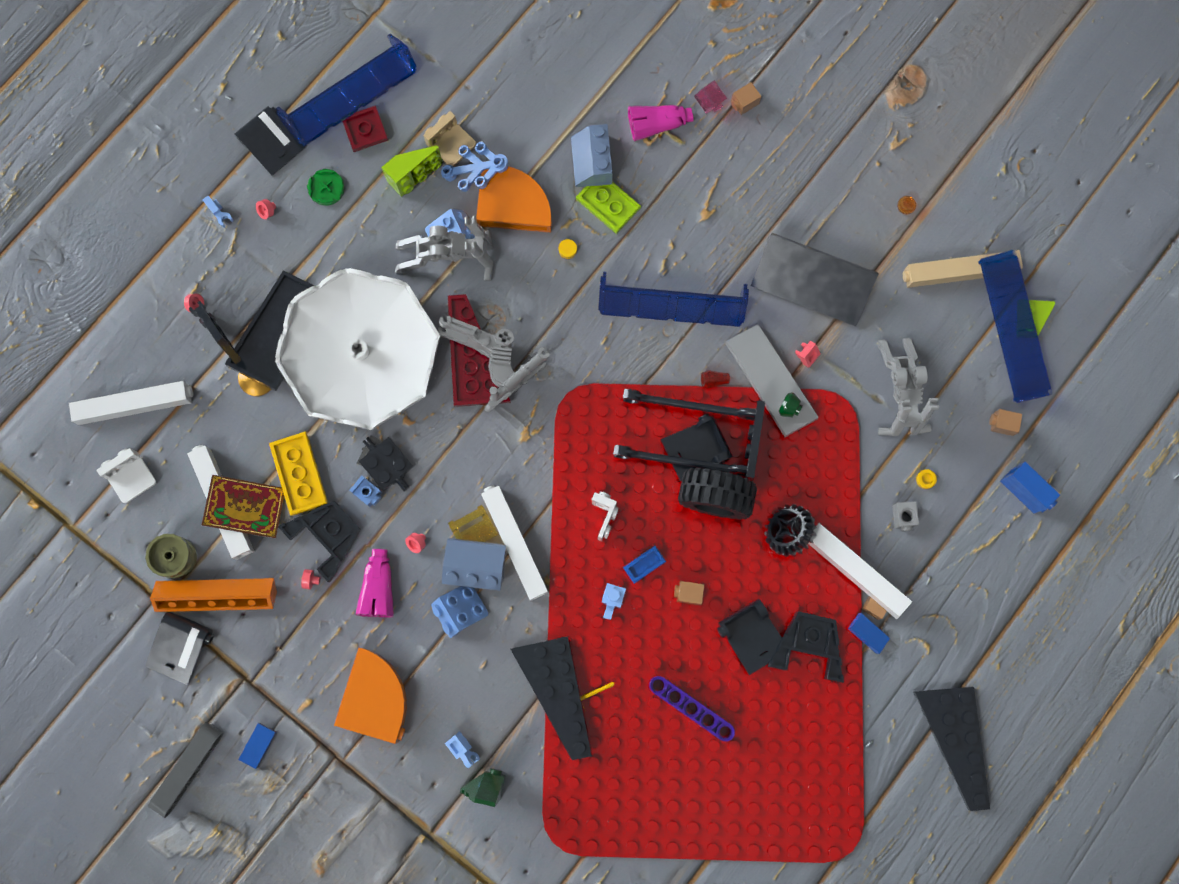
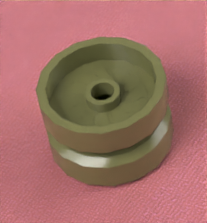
M163 534L150 542L146 549L145 559L147 566L153 573L169 579H179L188 575L193 570L197 560V553L194 545L189 540L175 534Z

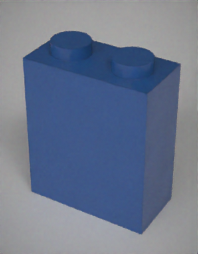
M1026 462L1013 467L1000 480L1033 514L1040 511L1043 513L1047 509L1050 510L1058 503L1056 499L1060 494Z

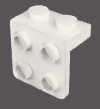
M131 448L120 451L117 457L103 462L101 467L97 469L101 477L108 479L123 503L130 502L156 484L154 476L139 453Z
M601 491L599 494L594 493L592 498V505L608 511L598 536L599 541H602L603 538L607 539L611 530L610 520H615L619 509L616 507L617 501L612 500L609 494Z

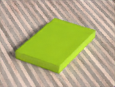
M613 181L610 185L586 186L576 196V200L616 234L641 209V205Z

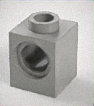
M903 502L892 505L895 528H901V531H911L913 527L919 525L916 502ZM903 512L909 515V522L902 519Z

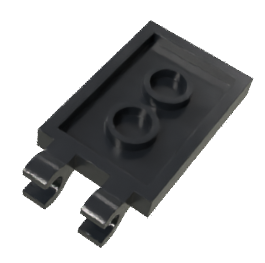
M197 302L199 307L195 310L190 307L189 311L195 317H200L199 322L204 328L208 329L217 344L235 364L239 363L242 360L216 323L215 317L210 312L207 313L206 307L202 302Z

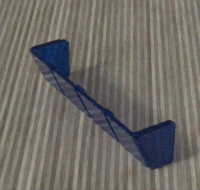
M392 34L387 35L392 47L291 113L287 114L278 106L276 108L278 117L299 144L307 145L326 133L330 127L338 125L356 113L360 107H365L386 93L389 88L397 86L415 74L417 66L408 46Z
M1010 250L980 259L978 264L981 265L1014 395L1013 402L1020 403L1052 395L1016 251Z
M603 272V276L600 279L598 310H600L602 315L636 316V318L655 320L673 319V321L700 324L709 322L712 325L740 327L744 323L749 297L748 284L743 285L740 297L611 286L606 285L607 272Z

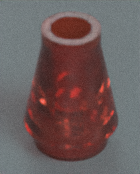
M710 370L701 373L702 387H707V389L730 383L729 373Z

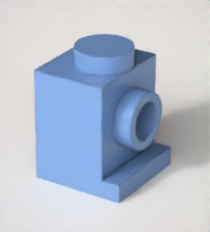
M363 476L349 490L369 507L372 504L375 506L381 499L380 495L382 492ZM366 489L370 490L368 495L363 494Z

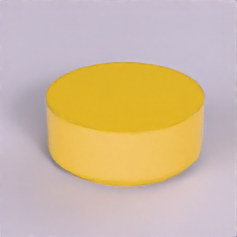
M570 239L561 241L558 247L560 256L565 259L573 258L577 253L576 243Z
M929 469L922 470L916 476V483L922 489H930L937 482L936 474Z

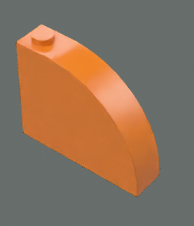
M508 166L506 171L502 173L496 172L486 188L479 189L476 217L477 223L481 227L551 233L552 222L548 199L540 185L528 174ZM489 169L484 170L481 176H484Z
M359 647L334 726L396 744L399 740L402 741L405 734L403 725L406 718L407 699L404 685L397 671L386 659L373 651Z

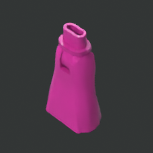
M676 105L629 106L628 119L632 138L634 141H638L664 131L676 129L686 125V122H693L691 107L683 108V106L679 107Z
M372 549V556L369 557L371 562L367 563L364 571L356 616L394 617L391 568L389 558H387L388 550Z

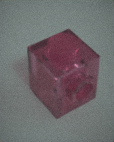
M715 80L694 95L706 114L712 110L714 113L723 107L722 102L727 99Z

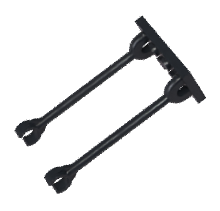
M624 389L623 402L633 404L647 402L738 416L739 418L754 422L749 427L747 440H751L745 450L744 459H748L747 466L726 465L636 451L622 445L614 446V457L620 459L638 458L702 469L719 470L745 477L750 481L754 480L765 401H757L756 409H737L644 395L637 390Z

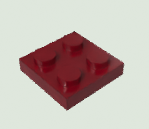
M376 105L341 117L353 152L388 141Z

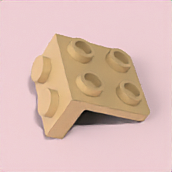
M451 111L442 115L433 127H429L423 135L426 145L428 147L437 145L442 160L447 165H452L453 167L463 159L458 152L462 145L468 146L470 150L476 146V141L457 124L456 117Z

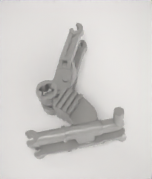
M472 216V218L465 217V226L470 229L471 234L475 235V239H465V234L454 231L447 232V227L436 225L430 227L429 237L425 238L417 235L404 240H397L396 250H405L406 248L416 246V259L397 264L396 273L404 274L406 271L424 267L430 260L438 262V260L445 259L456 262L462 258H476L485 267L484 281H491L493 261L487 254V250L493 249L491 231H484L477 223V217Z
M447 316V322L443 321V317L439 319L441 327L438 328V333L441 338H448L470 348L472 347L490 358L488 367L491 379L499 388H490L491 396L490 401L485 406L486 412H491L523 384H527L531 377L538 371H542L546 366V363L543 362L549 358L550 354L546 353V355H543L544 348L542 347L533 358L514 372L510 364L511 345L514 336L508 329H501L497 334L493 335L450 316Z
M910 338L903 339V347L907 356L892 357L887 340H878V348L882 353L885 365L893 370L891 372V378L894 383L893 397L899 409L891 428H878V435L899 436L904 427H911L912 435L931 432V425H926V423L932 417L934 410H939V405H937L938 398H929L922 413H918V404L923 402L924 388L922 384L927 383L928 376L925 366L916 367L918 356Z

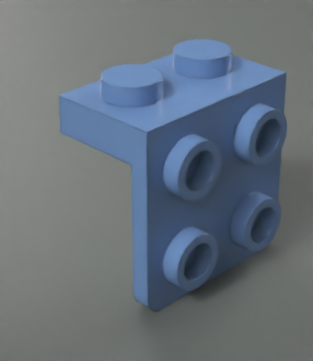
M460 586L440 596L431 604L434 615L439 618L444 632L448 634L450 639L459 634L463 629L488 616L486 607L473 587Z

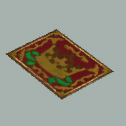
M212 475L201 526L276 539L284 499L282 487Z

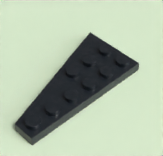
M569 637L511 648L510 650L570 758L576 760L593 756Z
M974 687L913 691L930 725V730L949 766L950 773L958 785L957 788L969 811L989 810L990 803Z

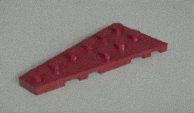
M448 295L449 316L481 329L467 295ZM450 340L454 407L487 405L491 396L490 388H499L491 379L488 367L490 358L472 347L470 348ZM508 397L500 404L511 403L510 398Z

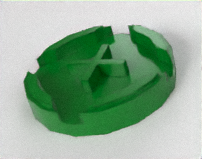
M322 169L315 172L309 178L307 189L314 202L319 205L328 206L335 204L342 198L345 186L343 179L337 172L330 169Z

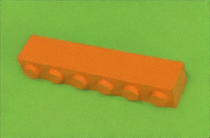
M274 578L156 581L150 600L155 612L273 609L277 589Z

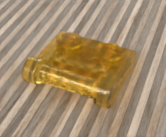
M483 505L478 506L477 510L456 521L448 522L456 539L486 542L498 536ZM482 516L483 521L459 532V527Z

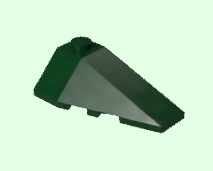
M490 768V772L486 771L460 789V793L469 797L468 799L474 803L495 807L501 800L506 775H503L501 770Z

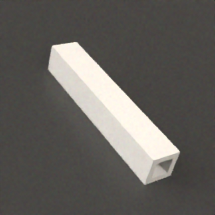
M180 381L69 403L71 422L83 425L192 403L193 390L187 383Z
M199 445L187 454L207 499L212 475L222 476L211 449L207 446ZM219 529L232 559L238 560L255 552L247 533Z
M492 485L485 488L484 493L481 495L502 541L506 545L508 554L530 601L547 594L548 591L500 487Z
M818 523L817 528L813 530L817 536L811 537L814 543L809 542L808 544L893 617L898 619L912 601Z

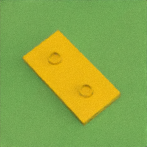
M305 431L269 443L290 516L327 504L328 500L307 432Z

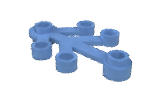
M479 142L476 144L475 150L490 160L482 162L471 152L468 146L462 145L458 150L459 154L473 164L458 167L445 165L441 170V175L444 179L451 182L459 174L472 172L467 179H462L458 182V188L463 192H467L475 181V185L479 189H484L496 172L502 173L507 170V157L503 154H493L485 143ZM489 169L484 176H479L484 170Z

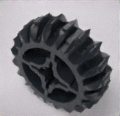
M785 504L784 509L778 507L777 513L772 512V519L767 518L770 523L764 525L767 529L764 532L767 537L766 542L777 554L785 557L789 555L795 557L797 552L803 554V548L809 549V542L814 543L811 537L817 536L813 531L817 528L814 524L815 519L804 507H798L796 504H792V506Z

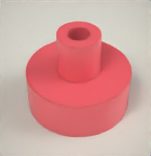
M267 199L256 203V211L262 219H267L274 215L275 203Z
M197 293L188 294L184 299L186 310L190 312V307L195 310L199 307L198 301H201L204 305L203 297Z
M412 533L406 538L405 542L412 552L419 553L426 546L424 541L426 537L424 534Z
M304 570L301 581L302 589L311 590L313 584H320L321 578L314 576V570Z

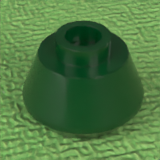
M791 392L786 395L778 411L780 416L793 418L794 415H799L803 406L800 405L801 400L795 393Z

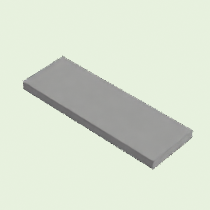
M758 324L726 341V346L761 401H765V407L784 437L818 420L819 417ZM793 392L801 400L800 405L803 407L798 416L794 415L793 418L782 417L778 412L786 395Z

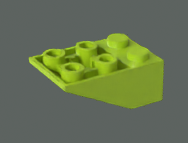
M436 145L395 155L381 168L387 182L402 197L405 194H409L416 184L423 182L429 173L439 169L443 161L439 147Z

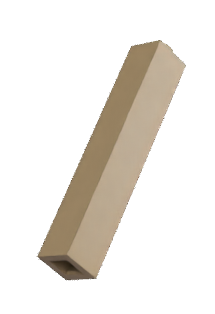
M1020 250L908 264L903 271V280L907 283V288L1012 275L1020 272L1023 269Z

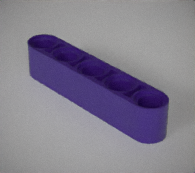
M655 676L650 680L649 688L655 695L722 741H730L734 737L735 730L731 724L661 676ZM657 679L661 680L664 684L661 691H656L653 688V682ZM673 691H677L680 694V699L676 703L671 702L669 698L670 693ZM689 703H694L697 707L694 714H688L686 711V706ZM707 714L713 717V723L709 726L703 723V717ZM723 726H727L730 730V734L725 738L720 735V729Z

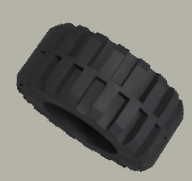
M690 468L683 473L678 501L684 507L700 513L730 519H747L753 513L757 487L753 481L739 475H733L732 473L706 468Z

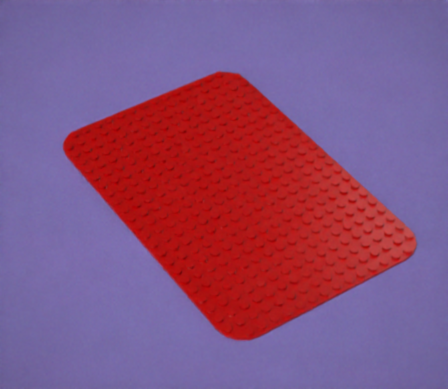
M602 383L576 387L568 392L559 403L555 416L548 640L569 637L580 696L611 682H614L615 685L582 700L586 711L584 716L593 755L591 757L572 760L545 713L542 801L545 831L553 844L564 852L588 857L827 863L841 860L853 852L862 837L864 826L862 641L848 629L858 613H862L861 588L809 544V549L803 548V554L797 552L795 557L791 555L785 557L777 554L766 542L767 537L764 532L767 529L764 525L770 523L767 518L772 519V512L777 513L778 507L784 509L785 504L792 506V504H796L798 507L802 506L814 517V524L816 526L820 523L861 558L859 424L855 410L848 400L836 392L822 389H801L819 418L784 437L765 407L753 480L757 487L753 513L747 519H730L700 513L681 505L678 501L681 482L672 464L638 458H616L613 454L614 446L622 445L636 451L667 455L661 439L696 425L699 422V417L709 414V416L714 415L733 455L732 459L722 464L747 466L748 459H744L747 444L751 442V440H747L749 427L753 425L754 421L745 420L738 416L640 402L638 404L623 402L624 389H632L644 395L737 409H756L757 401H761L753 387ZM600 491L609 494L612 500L617 501L616 507L619 508L615 520H610L611 530L607 539L603 538L602 541L598 540V536L608 511L592 505L594 493L599 494ZM656 546L666 562L634 584L623 567ZM680 581L704 584L702 604L694 605L677 602V597H674L675 585L679 586ZM607 583L626 589L621 608L614 607L611 620L603 618L607 604L601 603ZM757 599H760L769 614L768 617L781 637H783L796 612L835 619L844 683L824 679L827 658L792 650L787 671L768 667L767 664L753 674L748 675L726 637L722 638L718 633V622ZM655 676H661L731 724L735 730L734 737L730 741H722L655 695L649 688L650 680ZM657 679L653 682L654 690L661 691L664 684L661 680ZM677 691L670 693L669 698L671 702L676 703L679 701L680 694ZM689 703L686 706L688 714H694L697 710L694 703ZM710 714L705 715L703 723L706 726L711 725L713 717ZM723 726L720 729L722 737L725 738L730 734L727 726Z

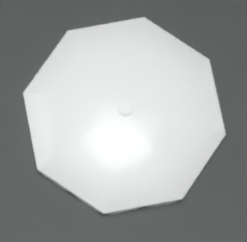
M343 269L331 274L322 280L319 285L312 286L301 292L290 302L284 319L283 333L278 342L275 362L308 416L373 430L426 397L440 335L406 282L386 276H376L361 270Z

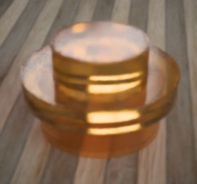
M904 196L898 201V210L906 215L911 214L916 209V201L910 196Z

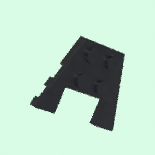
M335 501L278 526L289 540H292L306 527L326 548L331 556L316 570L329 583L332 581L361 530Z
M796 612L768 667L787 671L791 650L827 658L824 679L844 683V675H842L841 671L842 660L838 649L839 639L836 620Z

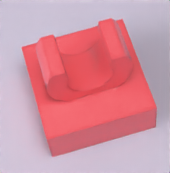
M809 341L808 344L802 343L803 350L801 352L795 351L803 365L808 368L811 367L821 354L817 345L812 341Z

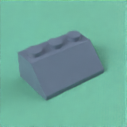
M607 124L588 126L571 137L575 187L612 184V165Z
M448 538L443 562L442 584L500 591L504 578L506 545Z

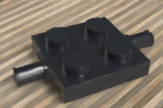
M369 437L363 440L369 452L359 460V463L379 487L385 491L391 485L397 483L403 492L406 491V488L409 489L410 486L403 478L413 468V465L388 437L377 445Z

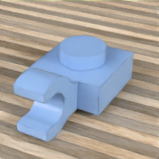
M209 196L203 199L223 228L226 227L223 223L224 219L228 218L231 222L234 221L229 213L220 211L223 207L216 199L212 201Z
M607 583L601 602L607 604L603 618L611 620L614 607L621 608L625 588Z
M460 731L445 743L455 758L458 759L460 757L467 768H470L473 762L476 763L480 760L476 752L469 750L472 747Z

